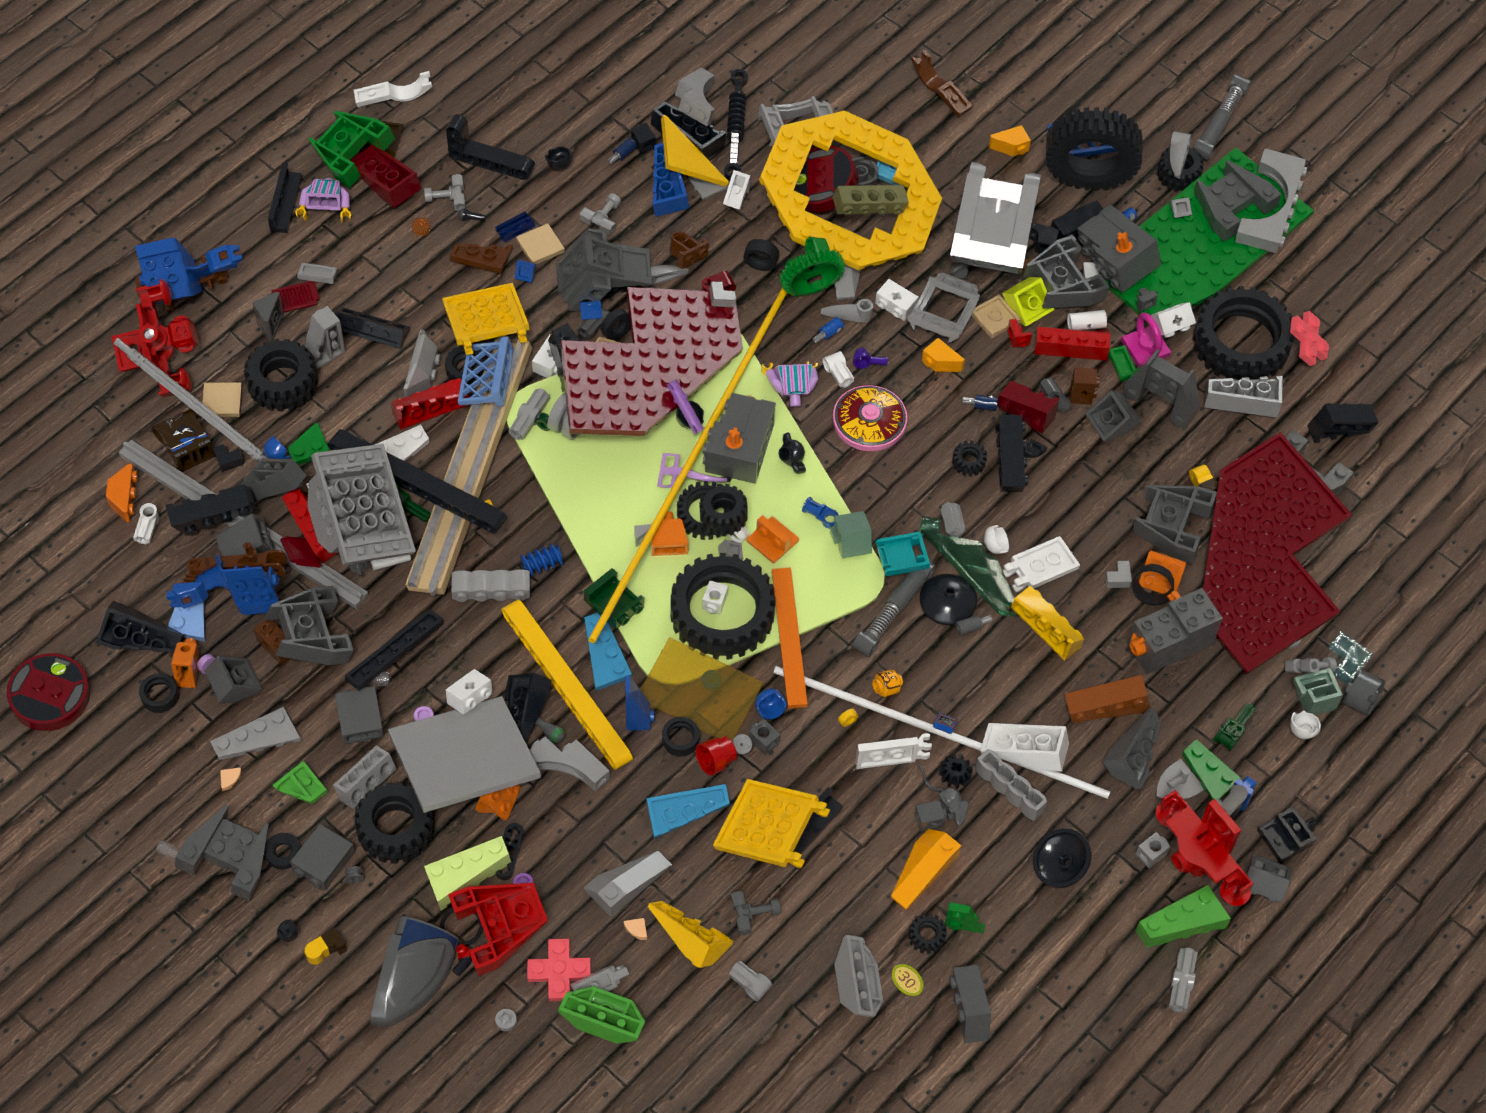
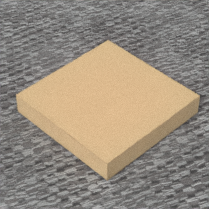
M549 224L516 237V241L531 263L539 264L565 252L564 247Z
M1000 295L977 306L971 315L991 339L1007 330L1009 319H1017L1018 324L1021 321V318Z
M204 383L202 403L219 417H240L242 383Z

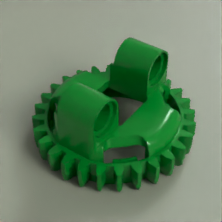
M808 237L804 249L806 254H801V256H796L794 259L787 261L785 270L781 271L782 274L779 279L782 288L787 294H791V296L796 295L797 297L800 295L804 297L806 294L810 296L812 293L817 294L818 291L829 288L831 284L835 285V281H839L840 277L843 276L845 263L842 255L835 250L830 251L825 238ZM816 265L812 270H810L809 267ZM817 275L822 276V279L810 284L807 283L809 278Z

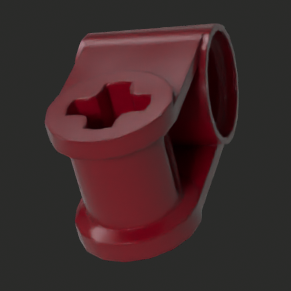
M722 271L702 280L703 288L701 291H709L711 281L722 282L724 291L736 290V284L727 271Z

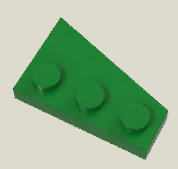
M1197 739L1182 753L1193 773L1200 779L1204 791H1207L1210 795L1211 801L1218 798L1221 800L1230 792L1236 780H1241L1235 772Z

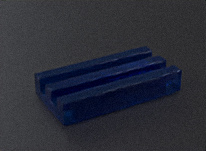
M526 211L496 226L495 231L504 242H507L534 228L535 222L531 221V217L527 216Z

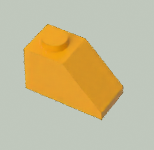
M1021 125L990 135L989 148L1010 156L1022 155L1029 152L1031 140Z
M939 338L926 347L922 354L924 365L930 367L935 372H961L964 368L965 359Z

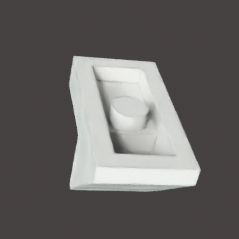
M733 171L723 202L724 205L741 210L746 193L749 194L750 175Z

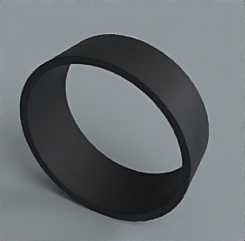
M1145 565L1132 580L1133 593L1146 604L1162 605L1169 601L1167 596L1174 591V577L1167 568L1161 565ZM1147 571L1160 573L1168 579L1171 589L1161 595L1148 593L1139 584L1138 576Z

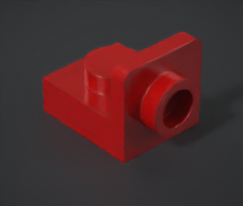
M1009 319L1007 332L1012 348L1030 345L1032 333H1022V327L1018 325L1017 319Z

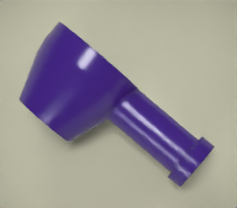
M858 348L853 356V364L859 369L867 368L871 364L887 366L888 362L887 357H871L865 348Z

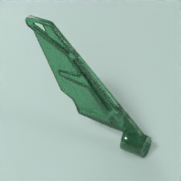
M922 515L921 534L931 542L998 614L1020 617L1016 612L1007 611L1004 604L1011 608L1014 596L998 559L986 553L982 542L939 534L941 519Z

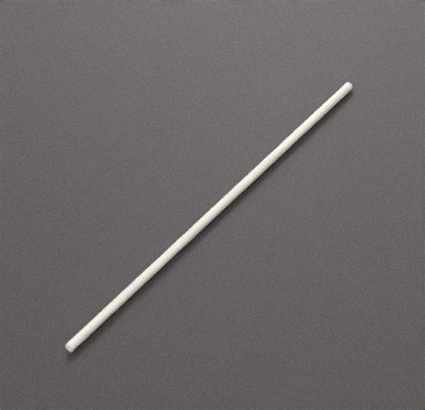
M776 666L773 673L784 677L783 668ZM804 676L806 686L976 750H981L982 743L954 732L952 734L935 729L930 723ZM1011 762L1106 799L1109 797L1110 791L1063 773L1042 771Z

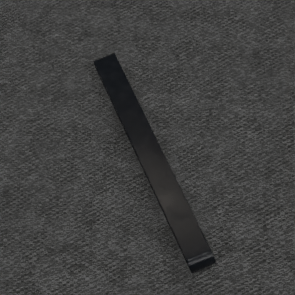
M339 429L327 443L332 451L372 445L342 429ZM386 452L395 483L402 488L493 534H496L507 520V515L502 510Z

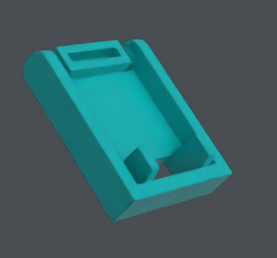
M921 531L881 538L875 542L885 576L930 568ZM918 545L921 555H918L915 559L912 546Z

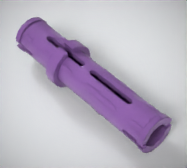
M676 379L667 384L666 386L675 399L673 400L674 403L678 404L693 434L703 430L704 427L687 399L688 395L684 394L678 380Z

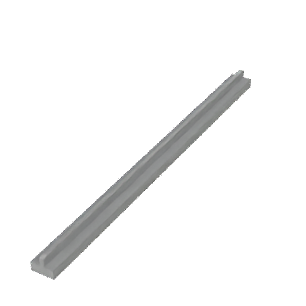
M133 440L123 443V448L119 451L121 458L183 498L190 499V501L200 500L201 495L215 494ZM238 516L233 518L232 521L223 524L231 527L247 516ZM266 527L273 550H282L285 553L288 566L319 586L333 585L336 597L355 609L368 597L366 590L321 561L320 568L300 566L290 562L280 541L283 537Z

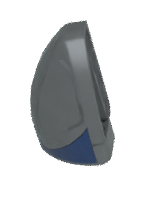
M401 916L395 934L390 937L373 1003L370 1019L371 1025L383 1028L391 1027L412 1016L436 995L447 979L454 964V955L459 938L433 924Z

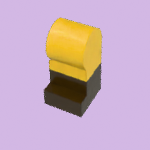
M1200 465L1189 470V477L1194 486L1217 492L1219 481H1215L1206 465Z
M335 928L311 941L305 947L306 959L312 965L320 964L325 957L336 951L339 955L347 951L344 941Z

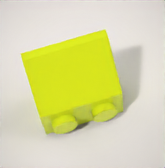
M1029 277L1002 293L1006 303L1021 318L1020 322L1024 326L1032 324L1054 310V308L1042 307L1047 290L1040 277Z

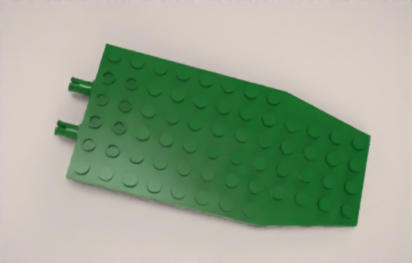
M1236 147L1198 178L1208 188L1225 176L1223 174L1226 161L1229 160L1267 180L1281 193L1278 207L1264 215L1254 204H1251L1235 215L1240 222L1242 218L1263 219L1279 212L1286 203L1281 187L1270 177L1258 173L1259 166ZM1198 179L1172 199L1177 200L1189 197L1192 215L1174 218L1170 203L1168 202L1139 226L1157 240L1161 265L1123 293L1119 289L1113 288L1110 282L1104 279L1110 287L1109 290L1138 315L1141 313L1152 315L1181 303L1190 302L1191 306H1197L1210 296L1214 297L1216 292L1223 291L1269 252L1235 242L1237 234L1224 242L1212 230L1194 193ZM1299 198L1296 205L1292 204L1291 208L1294 209L1292 219L1288 218L1287 220L1290 225L1287 233L1283 232L1282 236L1285 238L1314 213V210ZM1143 287L1149 292L1155 290L1158 295L1156 305L1140 312L1137 308L1138 290Z

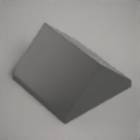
M274 292L252 302L257 325L269 342H273L284 315L279 292Z

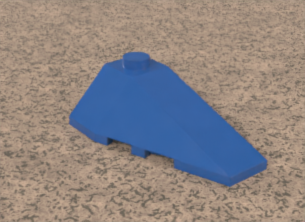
M625 676L626 731L650 730V722H654V710L650 711L649 701L632 678Z

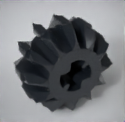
M954 754L952 759L947 756L944 760L945 762L942 761L940 763L939 776H942V783L948 782V788L952 784L955 785L956 789L959 788V784L965 787L967 781H970L972 778L973 768L970 766L969 760L963 761V755L957 758Z

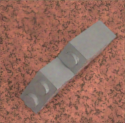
M700 67L679 80L675 95L681 98L679 111L708 126L711 123L715 109L708 103L704 94L711 90L715 75Z
M544 737L534 742L529 750L539 771L554 770L565 772L582 780L595 792L610 780L609 770L578 740L568 743L561 752L550 740Z

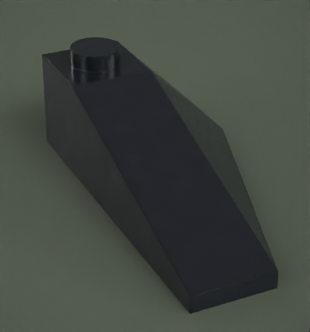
M112 601L106 610L96 643L117 650L133 649L134 651L152 650L153 652L174 653L176 644L181 642L183 634L132 607Z
M536 673L509 675L505 690V701H508V709L525 742L550 692L551 679Z

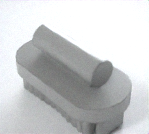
M947 502L940 509L945 522V530L950 536L957 538L965 532L961 508L959 504Z

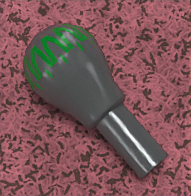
M540 717L537 718L535 724L542 729L552 743H560L564 740L565 731L562 727L547 723Z

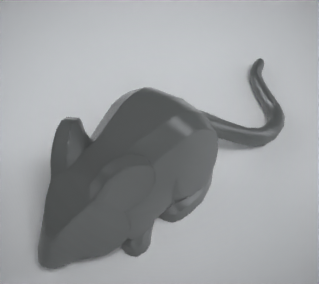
M919 763L918 765L927 787L932 791L941 792L938 794L940 797L938 800L941 807H945L947 818L949 820L953 818L957 826H961L969 808L968 802L962 801L960 793L953 788L932 787L927 781L922 765Z

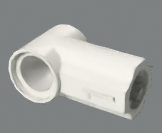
M836 352L822 359L825 370L833 375L840 387L846 388L854 382V377L846 366V360L842 352Z
M147 503L140 508V517L133 536L134 541L146 545L151 542L155 526L159 523L160 518L154 504Z

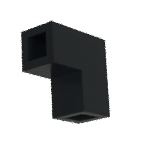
M224 444L213 447V452L221 472L244 465L239 449L227 453Z

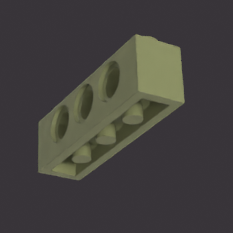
M904 185L838 186L832 196L837 214L845 215L900 214L904 212L909 203Z

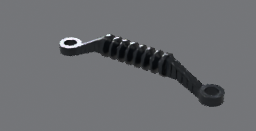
M736 69L731 73V83L735 85V91L729 95L726 134L727 139L731 142L730 164L726 165L724 169V177L729 181L732 177L729 171L735 170L742 173L741 167L737 164L738 142H741L744 138L746 94L742 92V87L748 81V74L742 69ZM741 76V77H743V79H740V80H739V79H736L735 77Z

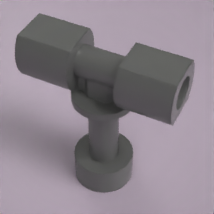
M743 891L731 893L733 910H736L738 917L736 918V925L739 935L751 933L749 920L753 919V915L771 912L772 916L781 914L778 898L770 899V904L751 907L750 903H745Z

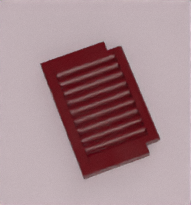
M314 281L271 290L272 293H280L283 313L317 305L316 301H320Z
M285 536V538L280 539L290 562L300 566L320 568L321 563L306 538Z

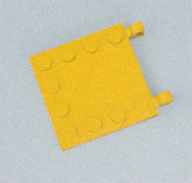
M513 283L442 298L458 346H464L466 355L473 354V342L513 333L518 334L520 343L527 342L525 334L527 330H530L529 323Z
M747 779L713 846L719 851L786 867L787 863H790L795 867L802 868L805 860L800 859L802 856L800 853L793 851L812 813L815 812L822 817H827L830 809L826 808L827 803L818 802L819 799L816 795Z

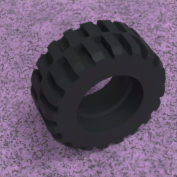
M274 339L270 343L269 341L264 342L263 346L256 347L254 349L255 352L249 354L248 360H246L244 365V375L248 392L258 405L266 406L269 410H292L297 405L298 407L303 405L304 401H308L312 397L311 394L315 393L318 377L314 357L305 346H300V343L296 341L290 342L289 339H284V341ZM279 368H290L297 372L291 379L284 382H272L266 379V376L271 371Z
M387 782L386 786H375L373 792L369 790L365 794L366 799H360L358 803L359 808L355 810L354 822L361 847L365 852L368 851L369 856L374 859L378 856L379 861L384 863L390 860L391 864H397V860L407 862L411 856L416 858L420 855L419 851H425L428 847L427 842L432 840V832L434 831L433 812H423L411 784L405 786L404 782H397V785H392V782ZM390 811H404L414 818L412 825L406 831L396 835L384 834L375 827L378 819Z

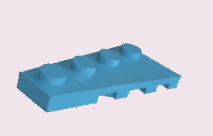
M598 613L584 617L587 640L601 617ZM606 622L596 642L591 643L588 641L595 691L625 681V676L632 678L628 664L608 622Z
M726 784L646 798L654 839L730 805Z

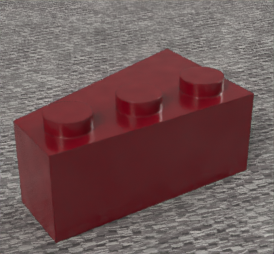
M1010 381L999 394L997 406L1011 415H1022V421H1025L1033 430L1043 434L1055 419L1059 398L1054 397L1051 399L1045 397V393L1041 391L1037 394L1030 391V387Z

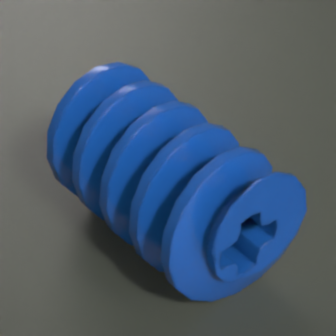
M557 543L556 548L552 544L548 546V550L542 547L541 553L538 549L534 550V556L531 552H528L527 559L524 555H520L523 569L530 571L532 577L534 576V570L541 574L542 567L546 571H548V565L555 569L556 562L563 566V557Z

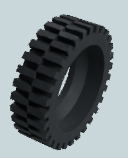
M1088 107L1084 108V112H1080L1077 109L1074 110V114L1068 112L1066 117L1060 116L1058 121L1052 123L1049 132H1047L1046 166L1050 173L1053 172L1054 178L1059 177V182L1063 183L1066 181V185L1069 187L1074 184L1076 189H1080L1082 186L1084 190H1089L1092 187L1094 191H1099V187L1108 190L1110 185L1116 188L1118 183L1121 185L1125 184L1126 179L1130 181L1133 179V175H1137L1142 164L1143 135L1137 123L1134 124L1132 118L1127 119V115L1124 113L1120 116L1118 115L1119 111L1116 110L1109 113L1108 108L1099 111V107H1094V111H1090ZM1100 142L1112 146L1119 154L1102 160H1087L1076 157L1069 152L1074 147L1083 143Z

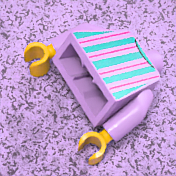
M329 177L315 179L311 185L301 191L300 208L295 211L298 220L301 214H303L304 221L307 220L308 215L305 208L343 209L340 213L341 222L343 223L344 216L349 217V222H351V212L348 211L350 208L349 193L344 187L340 186L338 180H333Z
M809 361L806 364L777 365L774 367V370L772 369L773 364L771 362L768 368L764 367V364L761 367L762 374L766 375L775 391L780 394V397L790 398V407H800V396L808 395L818 381L816 370L818 364L816 362L813 366L809 364Z

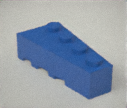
M663 143L654 145L653 209L655 217L689 209L688 197L681 173L666 169Z

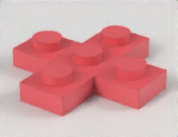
M1311 311L1303 313V320L1299 316L1292 317L1290 333L1301 342L1299 357L1309 366L1316 364V357L1321 361L1327 359L1329 350L1327 341L1319 336L1320 320Z
M548 939V959H527L528 982H548L549 1001H562L566 992H570V981H578L591 974L590 958H569V939Z

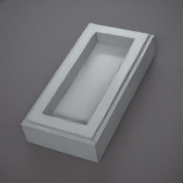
M302 263L297 277L301 280L333 284L338 272L336 267Z

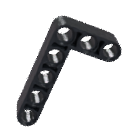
M460 114L453 115L446 129L448 153L451 158L521 180L529 178L535 166L533 159L469 140L467 119Z

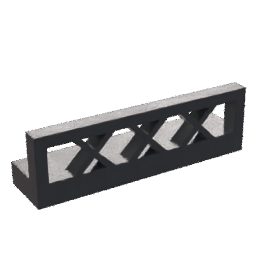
M285 162L281 166L268 215L271 232L288 233L302 181V173L289 172L288 163Z
M344 307L335 311V315L340 320L342 332L396 348L403 347L404 337L410 332L411 327Z
M829 787L818 798V802L827 803L826 808L830 809L828 816L822 817L815 812L812 813L793 852L802 855L843 809V805L832 798L833 790Z

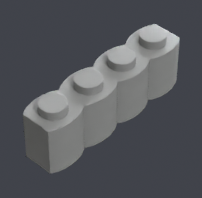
M530 571L452 572L453 600L465 602L474 599L482 602L488 599L504 601L512 598L523 601L530 598Z
M987 749L978 757L975 768L978 775L984 780L990 781L996 791L1005 794L1006 799L1012 805L1019 807L1027 818L1035 821L1044 812L1047 803L1045 796L1040 791L1032 788L1025 778L1017 775L1016 771L1009 764L1002 762L997 753Z

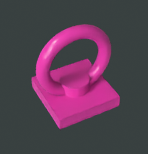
M1141 313L1138 316L1137 331L1124 335L1121 338V342L1126 346L1137 367L1157 349L1160 350L1158 357L1162 359L1171 355V351L1164 342L1156 321L1148 313ZM1144 320L1149 324V327L1144 328Z

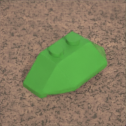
M594 986L574 992H566L558 1009V1012L576 1029L616 1044L637 1041L645 1024V1020L633 1000Z

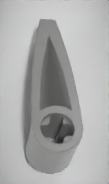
M1174 131L1171 138L1170 163L1175 177L1180 179L1192 135Z
M672 265L651 266V286L688 274L689 269H681L678 266Z
M861 299L857 304H842L821 308L820 314L864 323L872 318L873 303L869 299Z

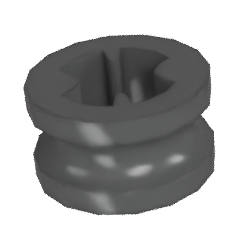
M354 866L345 869L346 882L350 884L362 882L364 880V875H362L363 868Z

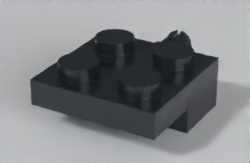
M1293 806L1278 814L1275 819L1259 826L1257 831L1281 863L1314 845L1316 837L1309 828L1316 826L1317 822L1313 817L1304 822Z

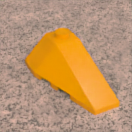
M928 829L915 842L891 898L907 910L959 856L961 845L945 832Z

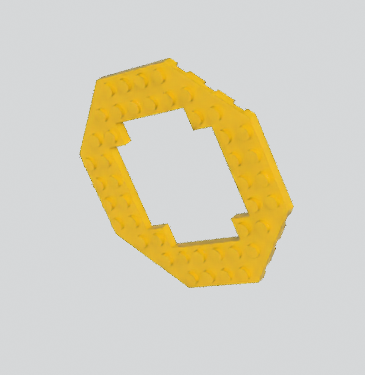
M847 111L782 125L759 178L761 185H764L768 192L767 196L772 205L776 206L779 212L778 216L783 225L787 226L792 241L805 246L808 237L825 238L830 251L835 250L839 252L845 265L856 270L864 269L869 265H880L892 259L906 258L910 254L915 253L917 255L922 253L942 200L941 195L908 139ZM835 140L896 168L892 181L908 188L906 194L909 203L904 212L898 214L891 234L875 227L869 240L805 211L810 198L794 191V188L812 145L828 152L832 141Z

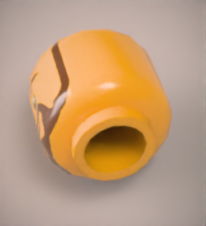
M892 669L877 673L872 681L875 693L882 697L898 694L901 690V685H903L901 675Z

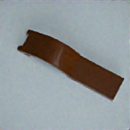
M926 50L922 51V57L917 59L913 56L911 58L923 84L929 90L937 92L957 117L972 109L971 103L951 80L944 81L935 72L931 63V56Z

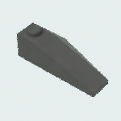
M1153 707L1148 708L1110 748L1103 760L1105 767L1112 777L1136 789L1142 788L1149 775L1150 770L1147 766L1149 760L1153 759L1154 754L1151 750L1153 743L1157 742L1161 721Z

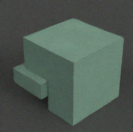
M864 511L834 516V526L830 527V534L834 544L838 543V549L842 558L872 553V531Z
M1331 668L1294 677L1293 679L1296 695L1305 712L1318 715L1336 710L1343 694Z

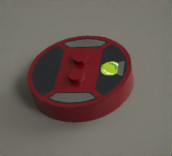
M830 146L828 152L819 147L810 150L794 188V191L810 198L805 210L825 212L834 209L835 204L832 196L838 186H857V167L849 153L842 148Z
M57 653L40 654L26 660L16 668L7 685V700L14 716L26 727L39 731H53L70 725L82 715L90 699V685L81 665L74 659Z

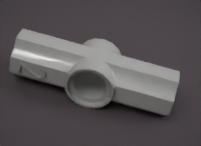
M541 388L535 389L527 403H523L520 406L517 418L509 429V434L514 439L523 440L531 426L536 425V419L539 418L541 411L550 399V395Z
M1180 948L1177 965L1171 980L1172 991L1168 1008L1179 1013L1187 1011L1190 992L1195 981L1196 974L1194 970L1198 952L1191 948Z

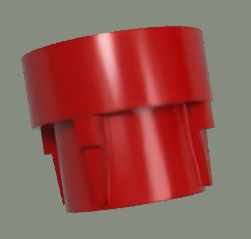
M726 736L709 739L696 746L697 761L701 769L710 776L725 770L726 765L737 758L735 746Z

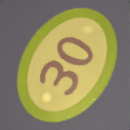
M899 964L893 968V982L902 993L909 996H917L922 992L923 980L913 967Z

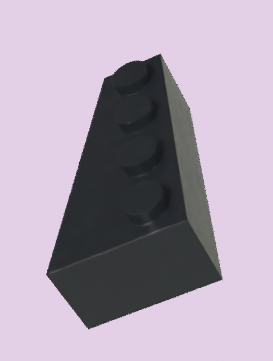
M667 102L661 103L652 110L651 125L662 133L661 118L663 115H666L706 158L724 148L726 132L722 130L719 132L713 129V125L705 126Z
M999 415L995 426V433H997L996 446L1000 447L997 456L998 464H1001L998 471L1000 492H1023L1024 487L1028 485V475L1024 473V468H1027V457H1024L1026 439H1023L1026 423L1022 421V415Z
M242 484L220 490L218 492L219 495L205 494L201 495L200 500H182L183 504L173 506V503L167 504L166 509L171 527L184 535L190 536L196 534L198 530L211 529L215 527V524L230 522L238 516H247L250 512L256 510L251 489Z

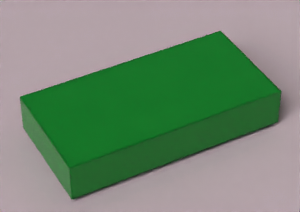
M1126 346L1109 350L1108 356L1120 382L1128 380L1136 368Z

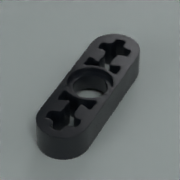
M517 823L509 824L505 828L503 841L506 848H513L515 853L510 856L511 862L507 864L508 871L505 874H502L500 869L496 871V876L500 880H509L514 874L524 836L523 828ZM517 830L514 842H511V833Z

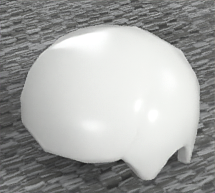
M998 525L988 527L984 534V544L987 549L993 554L1008 552L1009 542L1005 530L1002 527L997 528Z
M1304 710L1299 714L1294 712L1290 720L1292 733L1300 739L1313 738L1320 732L1321 724L1319 718L1312 713H1307Z

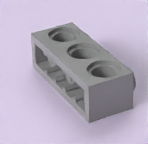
M375 746L333 785L340 801L354 809L360 799H365V794L369 790L373 792L375 786L380 785L396 770L390 753Z

